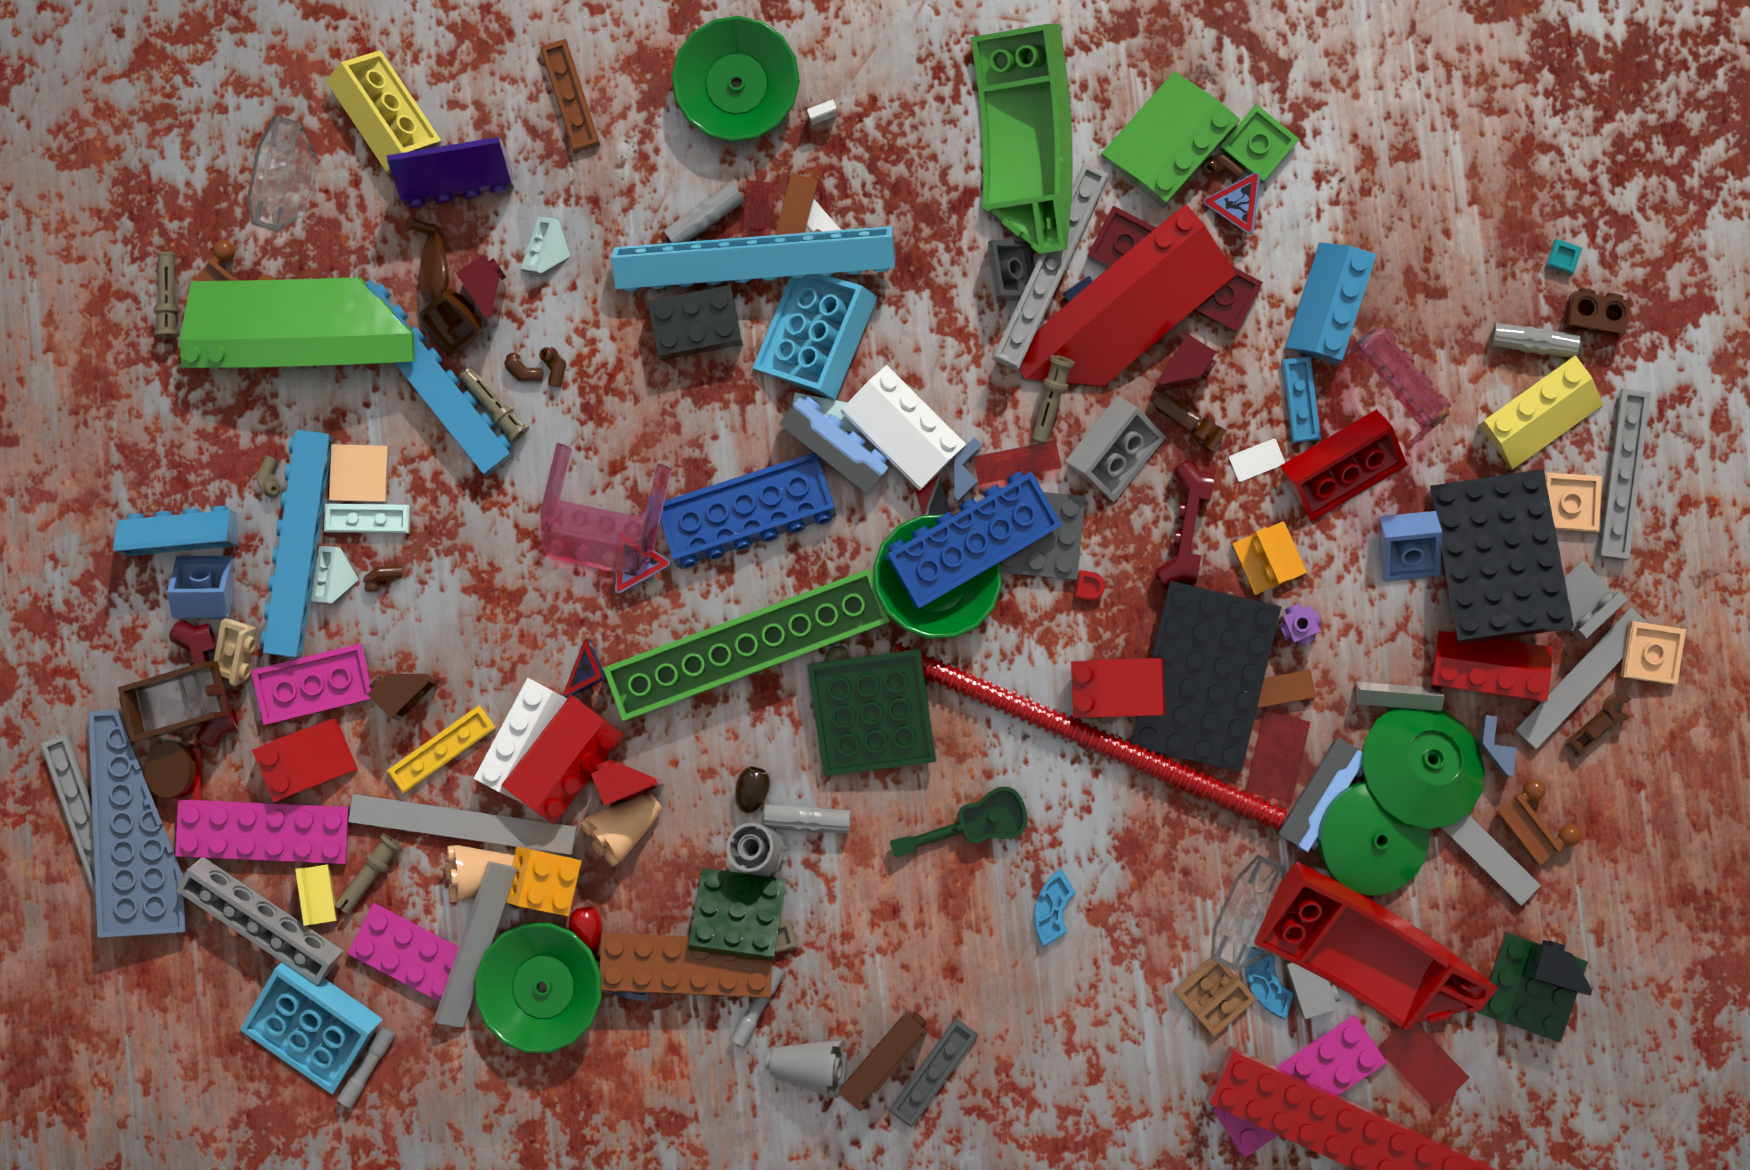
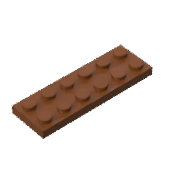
M602 933L600 953L601 991L771 998L772 961L689 950L690 936Z

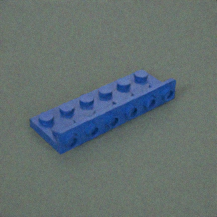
M815 452L656 503L669 549L677 568L693 567L698 564V561L706 558L711 560L718 559L724 556L725 552L734 549L742 551L759 541L770 542L777 539L778 535L786 532L798 533L803 531L805 526L814 523L817 525L826 524L833 517L837 516L818 455Z
M1021 471L1006 479L1009 484L999 488L996 484L982 492L985 497L978 502L972 498L959 506L961 511L952 516L949 511L935 519L936 526L928 530L925 525L912 532L913 539L904 543L900 539L887 547L889 552L883 555L885 561L889 560L916 609L923 607L1062 526L1032 471L1025 475Z

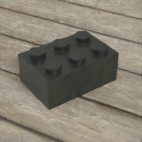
M731 285L648 301L660 361L743 345Z

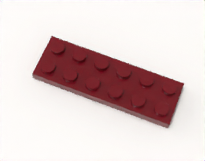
M1113 205L1087 257L1109 268L1157 227ZM1231 266L1236 276L1198 306L1194 312L1237 333L1263 282Z

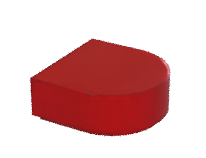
M1079 570L1075 599L1087 601L1099 599L1105 591L1104 579L1095 572Z

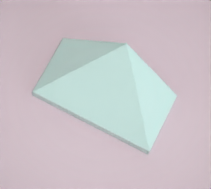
M537 218L521 269L524 271L542 273L571 257L559 220L555 218Z
M319 546L311 602L333 603L359 580L341 548Z

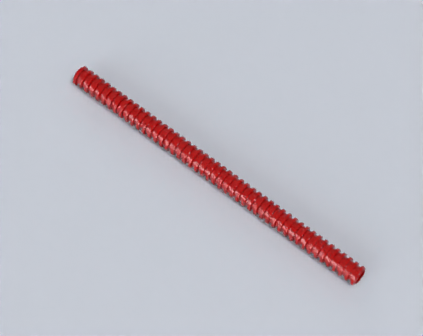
M899 642L896 644L893 652L911 650V646L907 645V647L902 646L903 643ZM927 653L921 654L925 680L927 678L931 679L930 682L933 684L938 682V686L942 687L945 685L949 691L952 688L956 694H959V692L963 693L965 698L968 695L972 701L977 699L979 704L986 703L989 708L992 706L996 707V711L1003 710L1005 715L1010 713L1014 719L1017 716L1021 722H1024V720L1028 721L1030 726L1035 724L1037 729L1042 727L1045 729L1044 732L1048 733V731H1051L1054 736L1057 734L1061 735V739L1068 738L1070 743L1075 741L1077 746L1084 745L1086 750L1091 748L1095 754L1100 752L1102 757L1107 755L1112 761L1114 759L1118 760L1119 764H1122V762L1126 763L1128 768L1133 766L1135 771L1142 770L1144 775L1149 773L1151 778L1156 776L1160 782L1165 780L1167 785L1174 784L1175 788L1179 789L1181 787L1184 792L1191 791V795L1195 796L1198 794L1202 800L1205 797L1209 803L1214 801L1218 807L1223 805L1225 810L1232 809V813L1236 814L1239 812L1242 817H1245V815L1249 816V820L1256 819L1258 824L1263 822L1265 827L1269 828L1272 826L1274 831L1280 830L1287 814V808L1285 807L1280 809L1276 803L1271 805L1269 800L1262 801V797L1254 798V794L1249 793L1247 795L1245 790L1238 791L1236 786L1231 788L1227 782L1222 784L1220 779L1215 781L1212 779L1213 776L1209 775L1206 777L1203 772H1200V774L1196 773V769L1192 768V770H1189L1187 765L1182 767L1178 761L1175 763L1171 762V758L1166 760L1162 754L1157 756L1155 751L1148 752L1147 748L1143 747L1141 749L1138 744L1131 745V741L1127 740L1124 742L1120 736L1117 739L1113 733L1110 735L1106 734L1104 729L1101 732L1097 726H1094V728L1089 727L1090 723L1083 724L1080 719L1077 721L1073 720V716L1066 717L1064 712L1059 714L1055 708L1052 711L1048 705L1043 707L1041 702H1032V698L1024 699L1025 695L1017 696V692L1013 691L1010 693L1006 687L1003 690L999 684H996V686L992 685L990 680L987 683L983 681V677L978 679L976 674L972 673V675H969L966 670L963 672L959 671L960 668L957 666L952 668L950 663L945 665L941 659L938 662L934 656L929 658Z

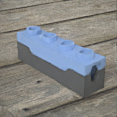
M809 395L806 399L800 396L794 403V406L790 408L780 421L779 425L868 494L890 466L886 463L887 458L878 449L874 448L871 451L863 445L866 440L855 431L849 434L842 428L844 423L835 415L830 413L827 416L820 411L821 404Z
M1335 738L1286 816L1280 830L1278 829L1276 835L1297 846L1303 852H1308L1310 848L1315 850L1318 846L1320 822L1326 808L1340 792L1350 786L1355 776L1359 778L1364 772L1362 767L1363 752L1343 739Z

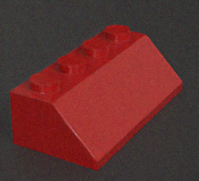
M1376 409L1280 465L1290 490L1309 521L1312 522L1406 467L1407 463L1393 426Z
M1438 631L1431 687L1546 703L1548 701L1553 647L1501 639L1458 645L1456 633Z
M570 695L502 783V786L533 811L555 825L592 777L591 773L596 771L595 766L605 760L624 734L573 695Z

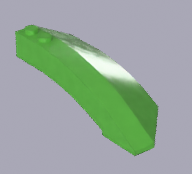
M1043 24L971 37L982 126L983 205L981 206L1002 221L1001 223L1013 233L1026 240L1039 254L1067 250L1072 201L1073 153L1071 108L1060 24Z
M361 277L191 281L180 335L181 368L290 367L415 361L414 332L393 315L394 312L380 297H376L367 288V284Z

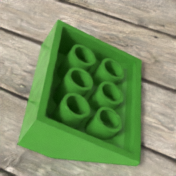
M1174 71L1105 148L1101 155L1164 209L1201 168L1208 157L1233 132L1240 118L1219 100Z

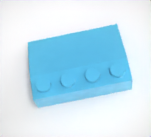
M810 274L799 279L790 277L753 369L809 392L836 400L877 296L861 285L831 276L822 277L818 274Z
M281 962L274 969L240 1030L333 1095L373 1037L383 1019L328 980L324 979L317 986Z

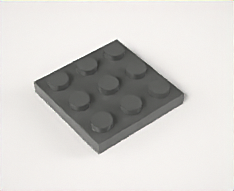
M1044 492L1062 526L1000 561L1001 573L1077 581L1085 496Z

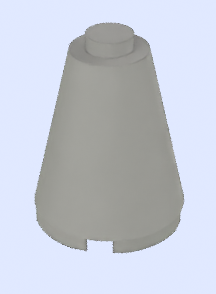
M842 1040L774 1047L772 1052L767 1054L766 1069L770 1070L771 1076L831 1098H838L840 1094L838 1093L839 1091H836L838 1084L844 1085L846 1076L847 1052L841 1051V1046H846V1044Z

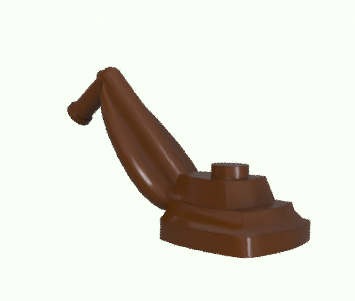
M409 216L405 222V229L429 235L425 241L420 261V291L423 299L429 304L419 312V317L435 342L446 353L454 354L467 348L479 336L483 326L474 315L475 308L451 288L447 289L449 269L439 227L436 224H429Z

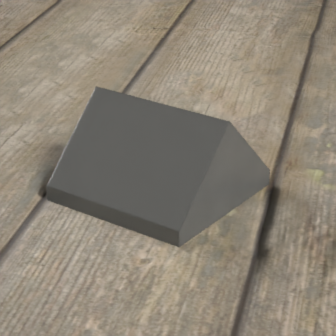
M988 241L987 251L996 303L1020 300L1034 270L1031 245L1027 241Z

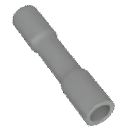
M772 965L771 996L775 993L786 973ZM754 998L747 1012L739 1021L730 1038L732 1042L745 1048L770 998Z
M384 1026L380 1027L369 1045L368 1052L337 1098L339 1103L348 1108L353 1107L365 1086V1082L379 1059L385 1054L396 1033Z

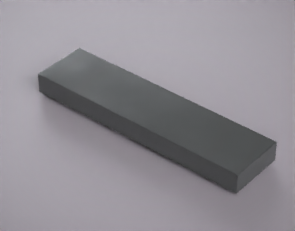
M955 1017L893 1103L889 1112L912 1128L979 1034Z

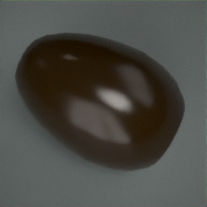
M748 766L740 773L735 788L736 803L740 811L752 813L763 804L770 790V777L766 770L755 766Z

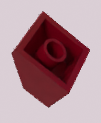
M483 254L457 271L456 274L487 321L495 328L499 325L507 288L502 281L506 276L494 258L489 261Z
M1187 334L1153 390L1162 392L1197 384L1200 378L1206 380L1217 363L1213 359L1216 351Z

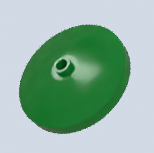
M1366 781L1349 786L1330 802L1322 816L1318 830L1319 853L1328 873L1342 885L1365 895L1387 894L1407 884L1423 865L1430 839L1429 830L1403 824L1383 810L1368 789Z

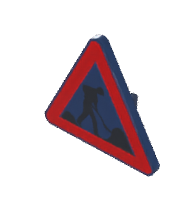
M585 639L582 643L563 696L566 698L596 685L605 678L604 671L589 639Z

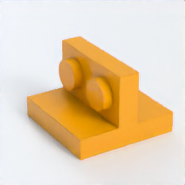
M1284 521L1269 528L1265 527L1256 531L1253 535L1231 544L1254 596L1307 573Z

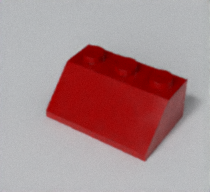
M612 760L595 766L597 771L591 773L603 805L608 807L664 786L662 780Z

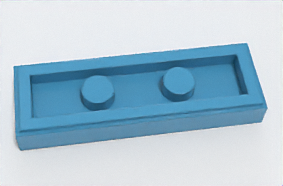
M1311 356L1283 359L1282 368L1292 444L1320 441L1321 434Z

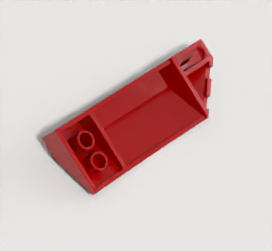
M1185 204L1119 258L1036 331L1018 372L1025 380H1044V378L1048 377L1052 363L1049 361L1050 356L1057 355L1075 362L1074 367L1070 368L1066 381L1067 384H1085L1104 388L1161 337L1234 278L1236 273L1205 225L1189 206Z
M1297 861L1280 882L1254 940L1255 945L1305 968L1356 997L1401 1027L1402 1031L1414 1028L1413 1024L1428 1020L1430 1023L1453 1018L1452 1014L1467 1010L1469 1013L1481 1011L1497 990V987L1488 979L1412 924L1366 896Z

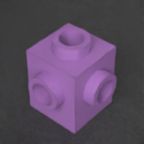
M1301 603L1285 609L1287 615L1279 618L1281 624H1278L1284 640L1288 639L1290 644L1298 642L1300 646L1316 640L1314 635L1321 632L1319 626L1322 625L1316 609L1312 611L1310 605L1302 608ZM1302 618L1305 620L1307 625L1305 629H1300L1297 626L1298 619Z

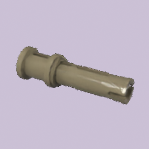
M159 252L157 253L158 304L154 307V313L156 314L154 337L177 338L179 337V331L176 330V315L179 314V308L175 305V253ZM165 270H168L167 291H165ZM166 317L168 318V326H167V327H165V318H166Z
M1050 356L1049 361L1052 363L1049 374L1043 381L1046 389L1031 436L1033 439L1041 442H1049L1062 392H1065L1068 388L1066 381L1070 368L1074 367L1075 363L1073 360L1062 356Z
M473 367L468 368L460 375L459 380L492 416V422L495 426H499L508 436L507 440L510 444L518 441L526 434L529 426L522 424L513 413L514 409L511 406L504 405L490 387L475 372Z
M382 833L380 836L381 841L373 852H368L365 859L367 861L335 903L339 909L343 908L342 911L350 915L352 909L378 874L387 871L389 868L388 863L396 852H401L403 849L402 845L385 833Z

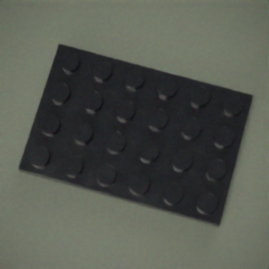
M1544 469L1431 485L1430 492L1433 509L1437 513L1442 529L1441 554L1457 644L1573 629L1574 623Z
M1170 580L1151 658H1163L1165 715L1137 717L1131 745L1138 744L1141 749L1145 747L1150 751L1242 772L1281 606Z

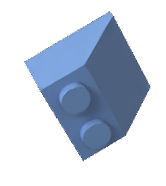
M1436 511L1379 516V544L1384 581L1440 576L1442 529Z
M176 556L167 591L172 618H229L233 601V556Z

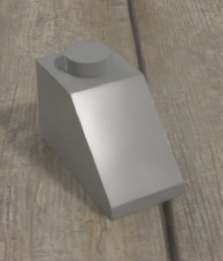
M1292 962L1284 963L1303 1019L1312 1018L1338 1009L1336 1002H1339L1340 998L1335 985L1330 986L1329 981Z

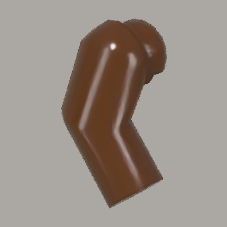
M1227 154L1209 156L1203 163L1205 173L1227 172L1236 180L1245 171V168Z
M544 347L540 350L539 357L551 370L548 385L561 388L566 370V361L557 349Z
M513 352L506 356L504 361L505 368L517 381H543L542 367H526L518 353Z
M402 566L376 567L363 578L365 591L377 592L380 589L379 582L382 580L402 579Z

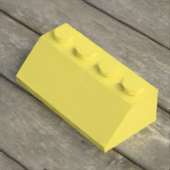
M381 50L341 62L326 80V83L386 172L390 171L387 155L429 149L441 142V139Z
M1575 355L1479 424V427L1509 468L1513 470L1603 406L1593 378Z

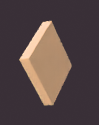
M331 444L329 500L387 503L389 447Z
M1544 473L1555 530L1599 533L1602 476Z
M1629 621L1620 677L1677 685L1686 629Z

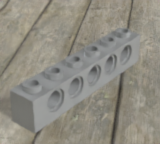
M204 857L187 869L176 890L317 986L332 972L343 952L342 949L309 927L304 926L303 923Z

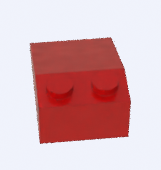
M1163 658L1071 661L1073 718L1100 719L1165 715Z
M337 718L281 737L252 750L271 798L275 803L284 802L358 770Z

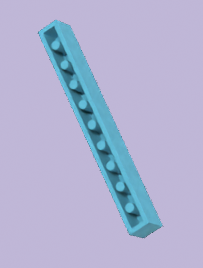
M893 226L614 247L611 256L615 289H623L625 291H635L640 287L662 289L667 287V285L678 284L680 287H689L695 283L704 282L709 285H717L723 281L731 280L737 283H744L757 278L771 281L784 276L799 279L810 274L826 277L837 272L858 274L863 270L886 272L890 268H895L896 261Z

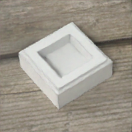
M833 99L807 109L811 125L837 115V108Z

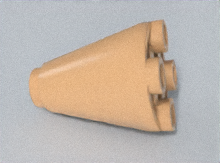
M648 792L646 795H638L590 814L580 821L579 824L583 831L594 839L591 845L600 857L604 855L609 864L614 867L626 857L658 818V813L662 811V807L657 799Z
M460 845L447 846L448 862L445 863L446 878L450 879L451 882L449 886V901L462 902L476 897L488 861L512 866L514 855Z

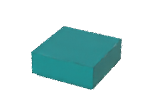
M1555 239L1545 266L1573 275L1582 247Z

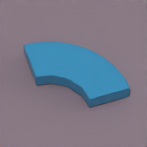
M1062 869L1054 873L1044 884L1035 905V928L1043 948L1067 933L1064 925V909L1076 892Z
M1247 948L1245 954V974L1252 994L1266 1010L1286 1020L1294 992L1285 988L1277 979L1274 969L1275 956Z

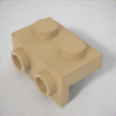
M225 618L220 623L214 661H218L221 676L229 679V685L236 686L247 681L251 674L252 665L250 660L257 644V639L255 638L256 627Z

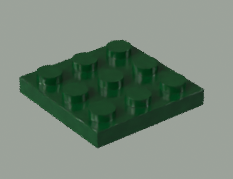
M702 868L689 939V950L774 962L786 879Z
M1505 932L1489 977V981L1497 987V990L1482 1010L1477 1013L1561 1043L1577 993L1524 977L1532 946L1538 943ZM1575 957L1584 974L1588 961Z

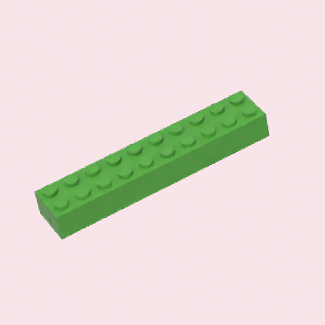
M870 569L609 665L603 669L621 719L626 723L889 625L890 621L875 593L872 572Z

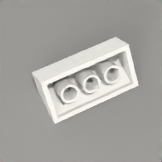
M887 365L874 375L840 411L919 491L946 468L966 445Z
M527 678L474 779L523 803L505 789L502 783L567 698Z

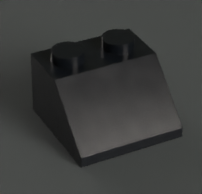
M1543 940L1542 944H1533L1524 977L1591 996L1592 988L1574 955L1564 951L1565 945Z

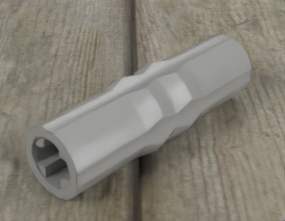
M730 182L663 231L671 243L689 242L700 233L706 231L711 225L717 223L722 217L745 202L735 185Z
M1495 323L1491 346L1520 350L1526 353L1534 352L1540 355L1548 354L1572 358L1578 355L1580 335L1556 332L1545 328L1537 329L1531 326L1522 327Z
M765 805L764 826L771 829L849 834L851 810L820 808L816 806L806 807L802 805Z

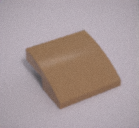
M1214 953L1173 990L1214 1037L1256 1000L1255 996L1217 953Z

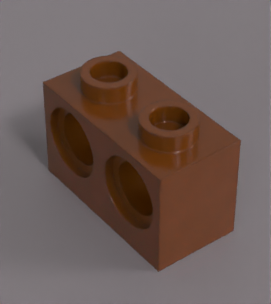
M1580 288L1569 296L1564 329L1621 338L1626 334L1631 301L1624 300L1623 295L1607 293L1606 296L1595 295L1596 291ZM1579 303H1584L1589 307V316H1583L1579 313ZM1607 308H1612L1617 312V321L1607 318Z

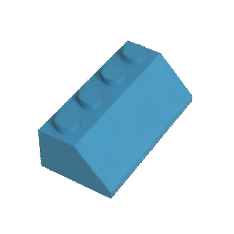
M1319 242L1285 349L1337 366L1342 362L1377 254L1349 245Z
M228 506L210 507L211 512L200 513V509L193 508L182 510L183 514L172 515V511L155 512V517L144 518V514L126 515L127 519L118 520L113 550L125 556L239 546L236 512L228 510Z

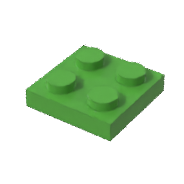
M1255 104L1220 146V149L1250 174L1258 173L1260 175V182L1263 184L1296 145L1299 138Z

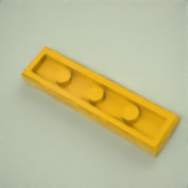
M478 705L389 768L387 772L400 791L405 794L494 731L496 727L481 705Z

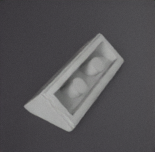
M1356 682L1355 684L1356 704L1442 711L1445 699L1441 688Z

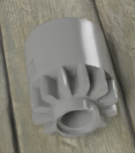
M745 823L735 828L730 834L726 846L727 856L733 866L744 872L767 877L773 871L779 872L781 870V862H787L784 852L789 849L787 846H784L783 836L779 835L775 830L757 823Z

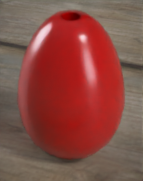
M593 907L577 908L570 915L569 931L574 932L591 949L592 953L597 951L601 943V935L603 933L602 918Z

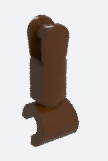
M1165 392L1158 393L1154 398V407L1157 411L1171 418L1172 421L1190 433L1195 430L1192 434L1195 441L1210 452L1214 450L1227 431L1207 418H1203L1200 421V415L1179 403Z
M1622 694L1609 695L1604 700V712H1598L1581 729L1568 738L1564 745L1566 747L1570 746L1574 750L1576 758L1581 756L1614 725L1613 720L1624 721L1630 718L1626 713L1617 712L1616 705L1619 702L1628 703L1631 698ZM1583 734L1589 739L1584 745L1578 739Z

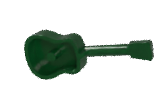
M1010 787L995 788L978 802L962 806L958 811L959 822L914 837L907 836L891 840L890 845L893 855L898 858L914 851L917 847L963 833L966 840L970 843H979L987 838L1011 839L1017 837L1027 826L1025 804L1015 789Z

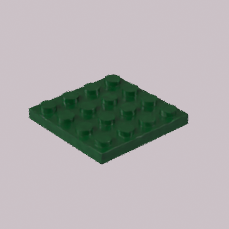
M921 648L809 663L807 665L824 777L937 761Z

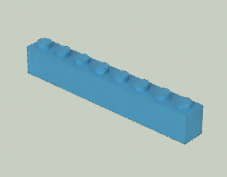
M369 280L366 283L367 288L388 305L394 312L393 315L403 325L409 327L405 322L408 315L399 304L395 307L392 306L388 301L391 294L383 284L379 283L376 286L372 280ZM414 326L411 330L414 332L415 361L394 363L481 472L488 477L513 457L509 452L512 445L503 434L497 437L491 429L495 424L485 412L482 415L474 408L478 404L468 391L465 393L461 392L457 387L460 380L451 369L445 372L439 364L443 359L433 347L430 350L425 347L422 342L426 338Z
M295 430V436H291L289 441V453H292L291 464H287L285 468V480L288 481L287 491H283L281 496V508H284L283 519H279L277 523L276 534L280 536L279 546L274 548L272 562L276 564L275 573L270 576L268 591L272 592L270 603H266L264 610V619L267 620L266 631H262L260 637V647L263 648V653L268 655L302 658L331 462V444L334 441V437L327 433Z

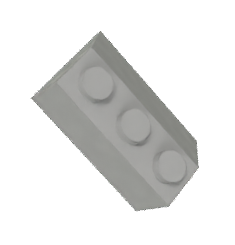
M1116 396L1065 462L1081 478L1109 500L1115 502L1166 436L1137 406Z

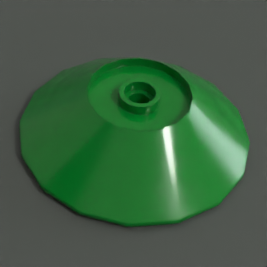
M743 16L714 19L693 31L677 52L671 75L675 101L687 121L709 137L730 142L757 139L779 126L794 106L800 83L796 56L784 36L763 21ZM736 79L742 82L741 86L737 88L731 85Z
M920 515L898 525L881 543L873 565L875 593L885 613L904 630L928 639L956 638L977 628L994 610L1002 587L999 562L923 607L915 608L889 560L885 561L883 555L889 552L887 547L902 539L906 543L913 539L911 533L926 525L929 530L936 526L935 519L942 515Z
M1394 707L1375 721L1364 740L1362 767L1368 789L1382 809L1403 824L1427 830L1452 826L1472 811L1482 793L1485 767L1479 745L1465 724L1444 709L1442 711ZM1428 757L1433 758L1434 765L1429 763Z
M524 923L502 933L484 952L475 975V1002L485 1026L503 1044L524 1053H553L575 1043L593 1024L602 1000L601 972L591 949L574 932L552 923ZM541 982L547 984L546 992L540 991L539 985Z

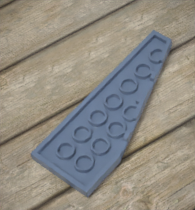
M118 710L88 711L98 938L185 933L184 896L176 891L183 875Z

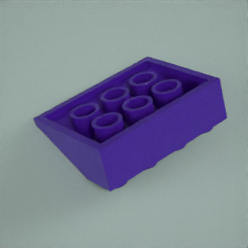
M499 137L387 155V162L400 200L405 206L409 205V208H421L426 206L425 202L436 201L437 204L450 203L453 201V198L464 196V199H475L481 196L480 193L485 192L499 195L507 193L509 188H515L510 156Z

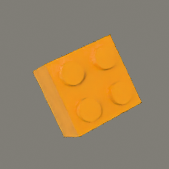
M517 846L512 864L517 871L506 903L569 916L582 860Z

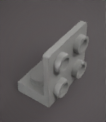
M1580 562L1565 576L1574 623L1573 629L1569 630L1579 640L1588 638L1628 600L1621 591L1613 593L1585 562Z

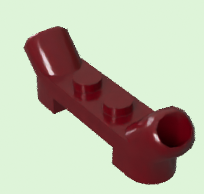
M1188 459L1174 468L1172 472L1173 477L1187 497L1186 503L1181 502L1179 507L1178 519L1183 521L1181 530H1176L1173 546L1178 547L1177 555L1155 571L1156 578L1165 589H1168L1170 580L1196 585L1201 555L1190 554L1199 501L1210 502L1215 474L1201 472L1193 460Z
M182 620L176 622L169 633V639L172 643L191 653L193 662L190 665L209 662V653L216 650L217 640L210 623L195 627ZM228 703L231 716L203 723L196 734L197 740L207 746L216 748L219 747L225 734L239 731V721L234 704Z

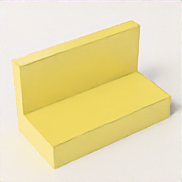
M330 864L295 869L304 926L338 921Z

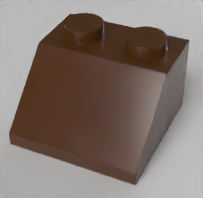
M387 674L385 677L380 675L370 684L371 690L367 695L391 719L400 721L440 680L430 674Z

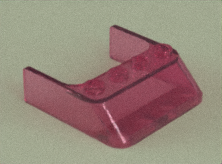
M1376 327L1359 339L1347 351L1342 363L1345 364L1359 352L1422 428V431L1409 441L1413 446L1451 414L1449 410L1451 404L1443 394L1440 393L1438 395L1431 387L1433 383L1428 375L1423 371L1419 372L1415 368L1412 356L1404 349L1401 351L1394 343L1396 338L1393 333L1386 327L1384 329Z
M557 443L540 512L542 548L544 553L554 560L630 576L643 575L650 565L672 469L664 464H657L647 508L639 515H627L561 501L560 498L572 449L564 444Z

